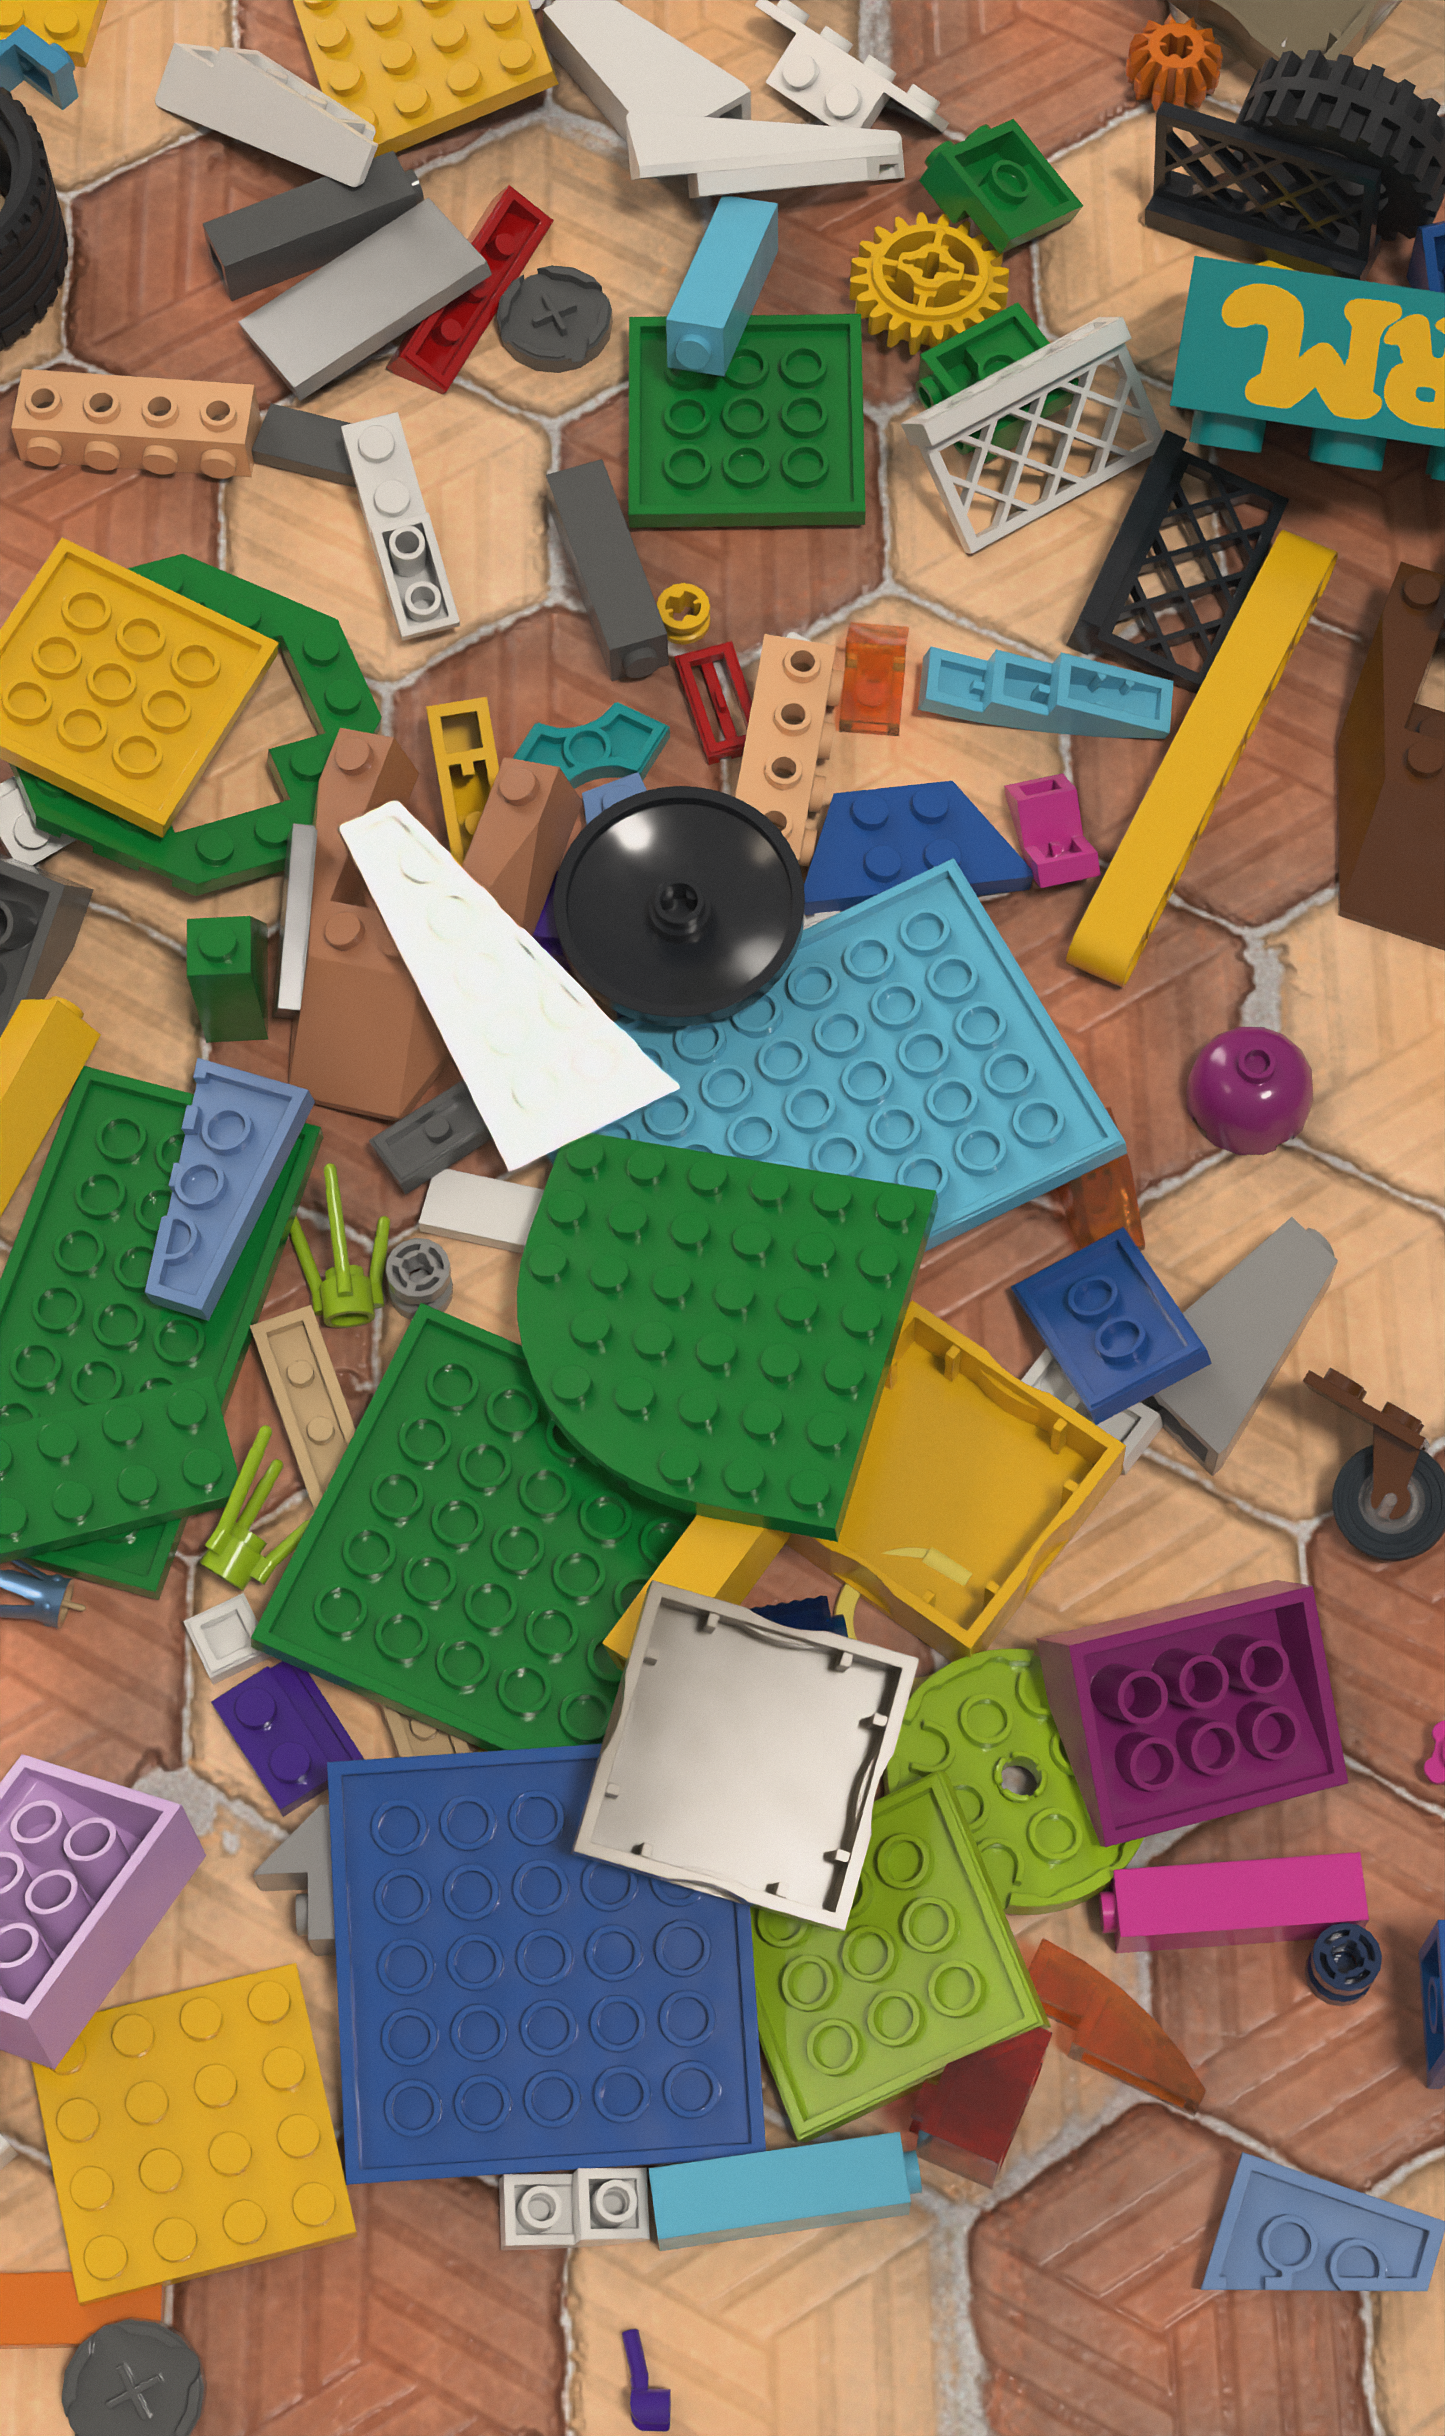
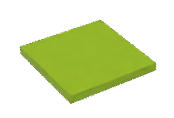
M940 1769L874 1801L871 1821L872 1834L844 1931L835 1932L750 1907L759 2040L796 2138L800 2142L807 2143L1051 2027L949 1776Z

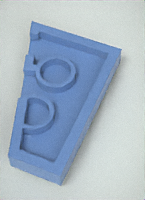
M1242 2152L1200 2290L1428 2291L1445 2232V2221Z

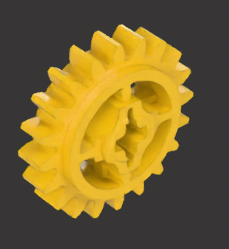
M919 212L916 224L908 226L906 221L898 216L895 217L893 233L877 226L874 228L873 242L862 240L859 243V255L857 258H852L849 299L856 301L855 314H861V319L869 318L868 333L870 335L887 330L888 347L892 348L901 340L909 342L910 355H915L919 351L921 344L930 345L931 349L1006 309L1009 288H1007L1009 269L1001 267L1003 253L999 254L997 250L988 251L989 240L983 234L975 238L969 237L971 222L965 221L955 229L949 227V218L946 214H942L937 224L928 223V219L923 212Z

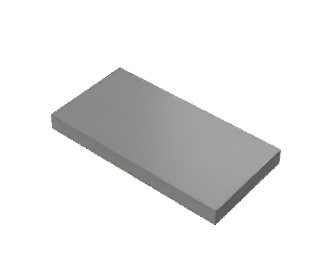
M428 197L238 323L246 338L301 401L491 276L492 273L483 256Z

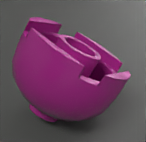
M1237 1027L1215 1036L1198 1054L1188 1077L1186 1087L1187 1110L1192 1121L1195 1117L1198 1125L1206 1131L1205 1138L1216 1147L1237 1155H1265L1275 1151L1277 1145L1288 1141L1292 1136L1294 1139L1303 1130L1313 1103L1312 1069L1303 1051L1284 1034L1265 1027Z

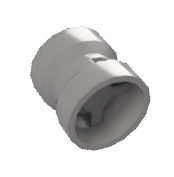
M413 1238L403 1241L392 1250L387 1258L386 1276L389 1283L390 1298L393 1307L398 1313L412 1320L420 1303L445 1312L452 1301L453 1283L450 1262L447 1253L442 1247L429 1239ZM420 1268L419 1271L409 1275L413 1270Z

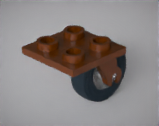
M1332 1368L1328 1369L1324 1378L1309 1370L1303 1382L1310 1390L1373 1426V1445L1355 1453L1344 1464L1334 1484L1332 1508L1341 1533L1356 1549L1380 1560H1408L1428 1551L1445 1533V1472L1439 1463L1427 1453L1430 1444L1425 1437L1420 1435L1424 1427L1422 1421L1388 1401L1381 1412L1363 1402L1367 1394L1364 1387Z

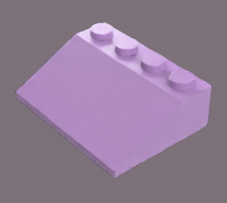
M24 1754L19 1757L0 1782V2050L54 2070L206 1857L204 1849L181 1804Z

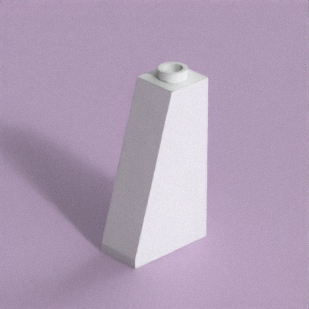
M555 0L551 5L542 9L547 49L626 142L625 117L629 112L751 120V91L743 82L618 1Z

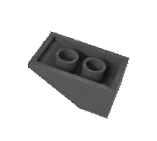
M1 853L0 1037L21 1000L45 999L74 948L94 890Z

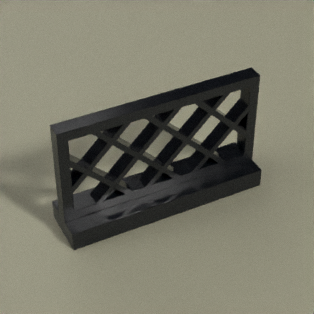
M1163 101L1156 113L1153 196L1145 209V225L1260 262L1270 260L1300 272L1365 281L1380 253L1382 236L1376 234L1383 169ZM1173 127L1190 132L1199 143L1188 148L1173 131ZM1233 145L1245 149L1254 160L1241 164L1227 146ZM1210 154L1225 172L1213 176L1199 158ZM1288 162L1300 166L1308 177L1296 181L1281 163ZM1182 166L1190 176L1172 170ZM1264 171L1279 189L1267 193L1253 175ZM1343 179L1364 186V192L1351 198L1336 180ZM1236 183L1243 192L1227 188V186ZM1319 188L1334 206L1322 210L1307 192ZM1290 200L1297 209L1281 205L1280 203ZM1345 217L1352 226L1336 222L1335 220Z
M1165 430L1066 646L1085 655L1089 654L1092 646L1158 677L1174 681V684L1197 694L1247 597L1289 499L1184 451L1183 448L1187 439ZM1184 473L1206 482L1214 498L1190 505L1180 485ZM1173 500L1177 509L1168 511ZM1249 502L1270 513L1265 524L1243 530L1233 506ZM1220 510L1230 534L1206 541L1195 517ZM1183 521L1193 545L1168 552L1159 528ZM1258 539L1254 549H1252L1249 541ZM1236 545L1246 567L1244 571L1222 576L1212 552ZM1152 547L1155 556L1146 558L1150 548ZM1199 556L1210 581L1185 588L1174 563ZM1161 567L1172 592L1147 599L1137 577L1140 573ZM1237 586L1232 597L1228 588ZM1215 592L1225 615L1223 618L1201 624L1190 599ZM1129 594H1131L1134 603L1125 605ZM1178 604L1188 628L1163 635L1153 610ZM1140 615L1150 640L1134 644L1112 634L1117 621ZM1216 633L1212 644H1210L1207 636ZM1194 640L1204 661L1199 673L1177 664L1169 647Z

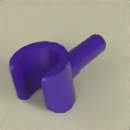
M627 2330L622 2333V2339L631 2375L630 2407L632 2423L641 2431H668L670 2429L671 2389L648 2388L649 2373L639 2330Z

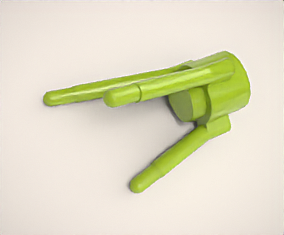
M329 1163L324 1167V1177L335 1267L326 1270L325 1281L322 1282L297 1216H295L290 1235L312 1294L314 1314L317 1316L323 1315L324 1323L327 1326L333 1328H352L370 1323L375 1318L374 1308L384 1307L382 1283L389 1241L390 1219L387 1216H381L378 1219L369 1277H366L361 1266L349 1265L337 1169L334 1164Z
M264 1425L259 1429L218 1526L205 1544L208 1550L199 1562L241 1591L245 1590L252 1578L265 1585L276 1566L297 1548L312 1518L311 1516L308 1520H305L267 1556L261 1555L267 1543L250 1532L249 1529L283 1469V1462L275 1459L271 1462L263 1478H261L236 1522L272 1435V1429L268 1425Z

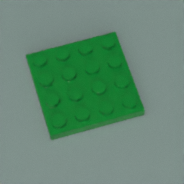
M861 314L750 315L725 376L668 368L667 316L629 317V528L865 525Z

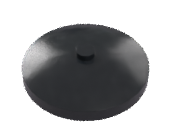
M673 786L647 790L627 797L605 809L588 823L569 847L558 871L554 890V918L559 943L567 963L580 983L599 1001L616 1012L645 1023L680 1027L711 1023L727 1018L755 1003L780 980L788 969L800 944L805 922V894L801 869L790 844L781 831L765 815L746 802L729 794L701 787Z

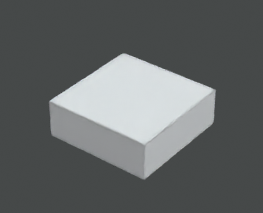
M244 1593L183 1621L213 1685L272 1657L251 1647V1636L258 1622Z

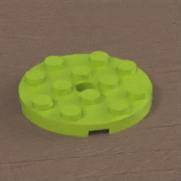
M1020 1648L995 1649L975 1653L970 1658L966 1656L953 1661L930 1676L908 1700L894 1754L883 1772L884 1795L886 1796L939 1769L946 1772L1004 1913L1040 1915L1074 1907L1102 1892L1111 1884L1113 1870L1126 1869L1138 1851L1144 1837L1108 1847L1099 1844L1048 1704L1040 1657L1033 1655L1034 1650ZM1011 1766H1022L1028 1769L1035 1777L1037 1789L1030 1797L1028 1794H1015L1008 1788L1003 1789L1002 1771Z

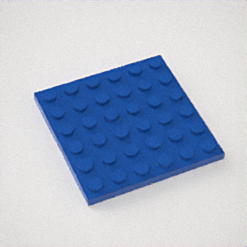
M602 1744L327 1762L346 2185L574 2170L578 2168L694 2162L766 2152L750 1906L570 1854Z

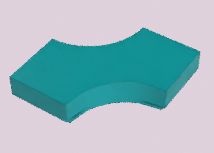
M615 702L601 717L585 725L571 728H556L535 723L512 759L560 767L574 789L596 779L623 778L639 772L643 781L670 739V726L619 702Z

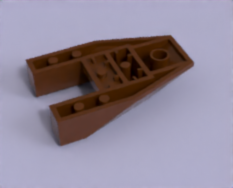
M1401 562L1380 616L1336 746L1338 916L1445 951V712L1417 704L1445 628V575Z

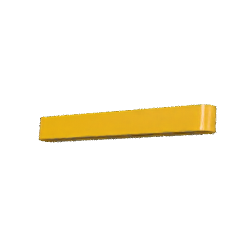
M1281 530L1075 932L1067 953L1066 964L1120 987H1125L1326 589L1338 558V551L1285 530Z

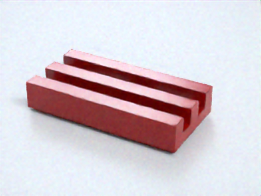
M732 641L674 656L675 667L708 765L719 763L720 758L731 756V759L742 757L746 735L737 736L713 665V661L723 659L746 729H748L752 699ZM698 665L701 667L725 738L724 741L717 743L715 741L691 667Z

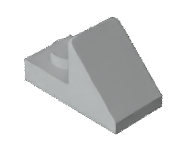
M329 1804L320 1805L258 1867L253 1875L261 1891L308 1889V1894L296 1895V1928L298 1936L308 1935V1941L315 1956L336 1955Z

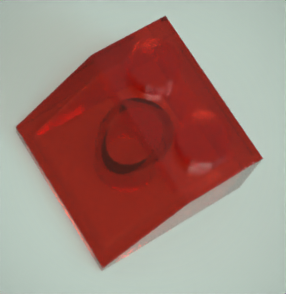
M1038 2027L947 2063L939 2083L926 2078L910 2117L912 2122L909 2132L918 2135L917 2157L992 2190L1045 2063L1053 2033Z

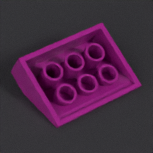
M1274 1580L1037 1638L1048 1704L1101 1846L1108 1847L1348 1783L1312 1585Z

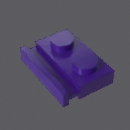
M281 1661L272 1668L267 1666L211 1701L214 1710L283 1817L328 1789L327 1762L364 1760L310 1674L284 1661Z

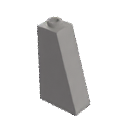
M1293 1217L1287 1220L1182 1313L1206 1347L1212 1364L1140 1402L1160 1413L1163 1424L1162 1428L1211 1476H1214L1223 1467L1328 1290L1338 1260L1334 1257V1251L1329 1242L1318 1231L1312 1228L1305 1230Z

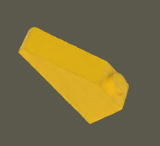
M487 697L426 706L456 881L499 771Z

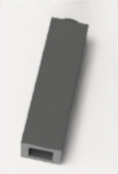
M390 151L373 158L365 182L360 186L351 187L325 176L203 223L209 257L230 300L234 301L328 264L424 201V195L415 172L412 169L404 171L394 151Z
M603 459L547 474L546 484L549 510L611 681L625 677H645L658 668L669 665L667 632Z

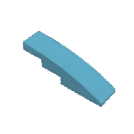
M931 646L923 657L918 710L977 723L1037 732L1107 738L1165 739L1170 734L1174 681L1062 652L1052 664L997 649L987 661Z

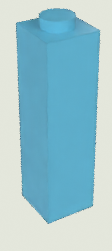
M722 195L666 318L668 368L725 376L778 253V203Z
M900 2132L648 2169L660 2252L909 2215L911 2207L910 2194L922 2193L916 2150L903 2152Z

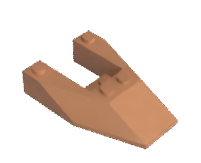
M340 728L319 780L312 825L315 826L318 832L310 927L301 1008L292 1018L288 1084L309 1090L315 1101L314 1104L398 1122L409 1115L522 966L583 802L560 767L504 757L455 885L381 871L419 772L394 737Z

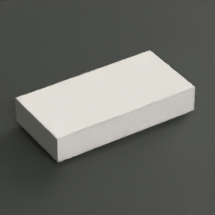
M445 1169L431 1178L419 1219L420 1232L523 1254L544 1189Z

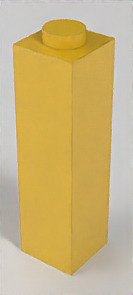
M52 996L50 999L21 1000L0 1037V1217L101 1036L100 1033L82 1020L84 1013L78 1006L61 997Z
M696 1515L602 1644L616 1667L621 1671L624 1670L645 1594L652 1580L740 1606L792 1533Z

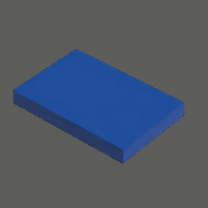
M1124 1227L1011 1286L1016 1301L1095 1425L1212 1364L1206 1347Z

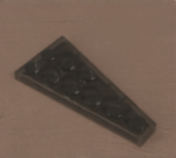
M396 799L338 827L337 831L507 1173L681 1088L666 1072H662L639 1048L640 1046L592 1001L593 998L524 928L521 929L497 905L498 902L450 857L451 854Z

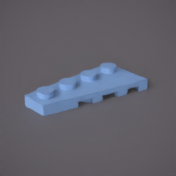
M197 1058L193 1075L197 1083L192 1105L186 1106L181 1128L185 1134L179 1163L173 1164L169 1187L172 1190L167 1216L161 1217L145 1293L153 1304L209 1321L315 1101L307 1089Z

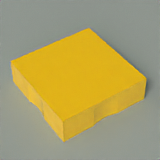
M912 1300L908 1305L838 1542L792 1533L785 1544L841 1584H848L860 1593L862 1599L951 1662L966 1656L970 1658L973 1654L988 1649L1121 1475L1126 1445L1050 1393L1038 1390L1015 1378L1002 1368L987 1350ZM905 1547L929 1550L933 1547L973 1574L966 1585L962 1586L923 1563L924 1558L881 1553Z

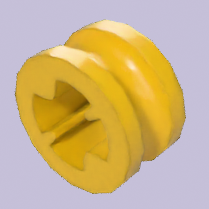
M687 583L674 584L665 589L658 597L657 608L667 632V640L675 644L686 645L695 643L705 636L711 622L709 614L710 604L707 595L702 589ZM685 607L693 609V615H686L682 621L674 620L673 612L681 613Z

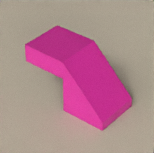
M1063 773L1004 785L1007 803L1024 861L1032 869L1033 879L1040 888L1101 876L1098 853L1083 836L1077 789Z

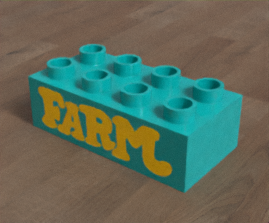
M1194 256L1170 406L1194 409L1189 442L1261 453L1267 420L1312 427L1308 450L1309 460L1346 467L1382 471L1387 439L1430 445L1425 474L1431 475V479L1445 481V293Z

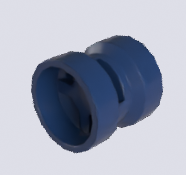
M1340 1923L1330 1926L1320 1934L1306 1960L1305 1976L1309 1988L1317 1998L1327 2004L1341 2007L1355 2004L1365 1997L1381 1969L1382 1954L1379 1943L1369 1931L1359 1925ZM1352 1955L1356 1959L1357 1966L1355 1964L1354 1959L1351 1957Z

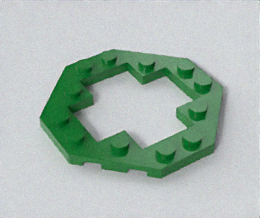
M185 554L127 568L279 642L278 648H281L319 735L268 750L267 763L284 799L283 802L176 833L171 825L163 838L10 764L35 828L58 838L63 833L93 846V853L139 872L141 867L171 879L173 887L194 896L285 870L288 833L293 823L313 824L319 780L339 729L344 728L378 734L380 730L382 716L338 619Z

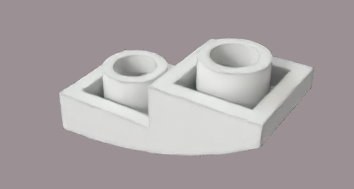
M578 2168L573 2174H504L499 2179L501 2250L592 2247L645 2242L650 2239L647 2168Z

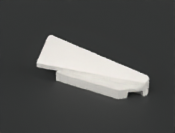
M174 43L155 96V103L158 107L351 187L360 186L365 182L378 147V143L373 142L376 133L374 125L257 50L220 47L219 51L210 46Z
M629 112L625 117L631 180L687 175L689 199L905 178L902 138L897 131Z

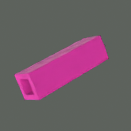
M1360 1852L1113 1870V1880L1109 1885V1891L1099 1892L1098 1897L1101 1930L1103 1934L1114 1933L1116 1953L1318 1939L1320 1934L1332 1925L1350 1923L1365 1929L1369 1921Z

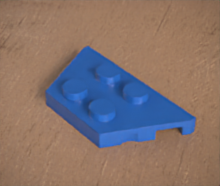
M953 781L834 793L804 883L805 915L844 911L953 858L976 896L1030 890L1034 876L1029 865Z

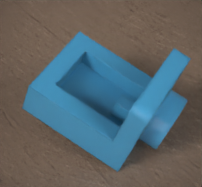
M21 25L6 39L0 40V87L11 92L21 82L26 81L61 110H64L79 97L73 75L75 65L69 54L56 43L49 45L25 25Z

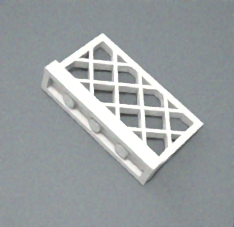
M1098 317L901 423L910 445H917L920 449L965 553L973 554L1154 455L1163 432L1125 342L1132 338L1123 317ZM1111 358L1120 376L1114 399L1089 391L1097 366ZM1080 376L1077 386L1068 383L1072 379ZM1056 388L1075 394L1064 426L1040 417L1048 392ZM1127 397H1129L1132 407L1125 404ZM1086 399L1110 408L1100 440L1076 431ZM1031 402L1028 412L1019 409ZM1122 413L1138 419L1147 440L1129 451L1112 444ZM1006 415H1011L1025 421L1015 453L990 444L998 419ZM1037 426L1061 434L1051 466L1027 458ZM982 429L979 439H975L969 436L970 434ZM1073 439L1097 448L1090 472L1081 477L1063 471ZM958 441L976 448L966 480L949 474L939 452ZM987 452L1012 461L1002 494L977 485ZM1109 453L1118 456L1106 463ZM1024 466L1048 474L1041 499L1032 504L1014 498ZM1060 479L1070 482L1057 490ZM954 485L963 488L960 497ZM974 492L999 501L992 525L975 534L967 516ZM1011 506L1021 509L1008 516Z

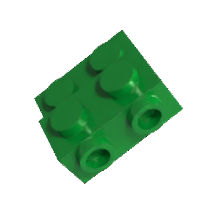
M1014 119L990 128L988 124L982 125L974 130L964 141L955 145L951 140L942 143L926 158L924 163L928 168L919 179L920 183L953 224L971 217L999 254L1073 220L1083 207V204Z
M1017 302L920 354L919 381L916 382L917 395L927 410L1050 344V342ZM1076 377L1068 383L1077 386L1079 379ZM1059 388L1048 392L1040 417L1044 419L1072 404L1075 394ZM1031 402L1019 409L1028 412ZM1011 415L998 419L990 444L1008 451L1016 447L1025 421ZM982 429L970 434L969 436L975 439H979ZM959 441L953 444L962 455L970 452L974 453L976 449ZM987 452L984 464L998 456Z

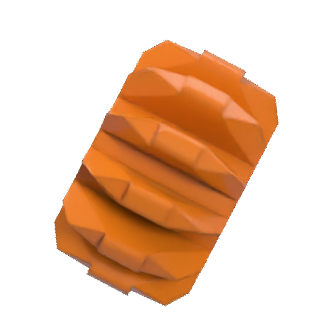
M1171 13L1164 22V25L1148 20L1143 33L1134 34L1133 40L1129 45V58L1126 63V76L1128 77V83L1134 84L1133 90L1135 91L1136 100L1152 98L1151 103L1154 111L1160 108L1163 101L1180 107H1184L1186 102L1200 108L1206 94H1214L1215 88L1219 84V70L1221 69L1223 59L1221 46L1214 43L1215 38L1213 37L1212 28L1196 30L1197 25L1194 16L1184 24L1176 23Z

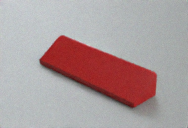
M510 185L495 196L467 238L487 261L492 275L410 328L386 368L399 377L442 395L446 393L496 314L501 296L511 282L519 277L554 220Z

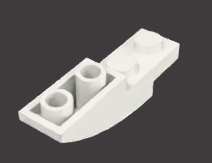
M398 412L341 426L343 442L357 487L358 500L402 641L459 627L460 620L429 512H426Z

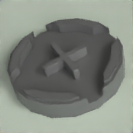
M551 265L538 268V274L531 275L524 279L523 274L512 281L500 298L497 323L503 347L517 362L535 371L561 373L581 368L599 356L610 340L613 317L609 298L607 299V296L602 292V286L593 276L573 267Z
M131 2317L103 2326L79 2345L65 2370L61 2400L65 2415L68 2417L71 2428L76 2433L75 2436H191L204 2413L207 2381L201 2358L184 2334L160 2320Z

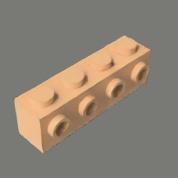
M22 369L11 429L21 461L33 462L41 466L71 464L91 466L98 470H113L115 468L142 469L162 475L173 472L206 474L210 477L224 479L231 476L252 477L254 466L252 448L259 433L261 415L255 386L250 384Z
M764 634L735 797L765 815L786 838L797 858L798 864L810 867L817 830L805 829L808 811L820 813L826 782L825 776L815 775L817 758L830 759L835 723L824 722L826 705L839 706L844 671L833 669L836 646Z

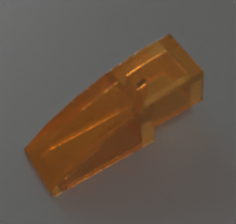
M1042 1938L1028 1971L1047 2017L1077 2031L1068 2057L1195 2117L1206 2090L1184 2055L1154 2018L1121 1987L1087 1962Z

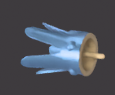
M20 1559L11 1562L37 1577L9 1569L0 1570L1 1588L35 1602L34 1605H0V1617L33 1619L42 1622L47 1627L52 1626L60 1629L65 1622L69 1608L78 1611L86 1610L84 1605L71 1602L74 1591L73 1578H64L59 1574L53 1576L46 1575Z

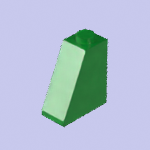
M252 916L187 919V979L206 1043L269 1040L267 924Z

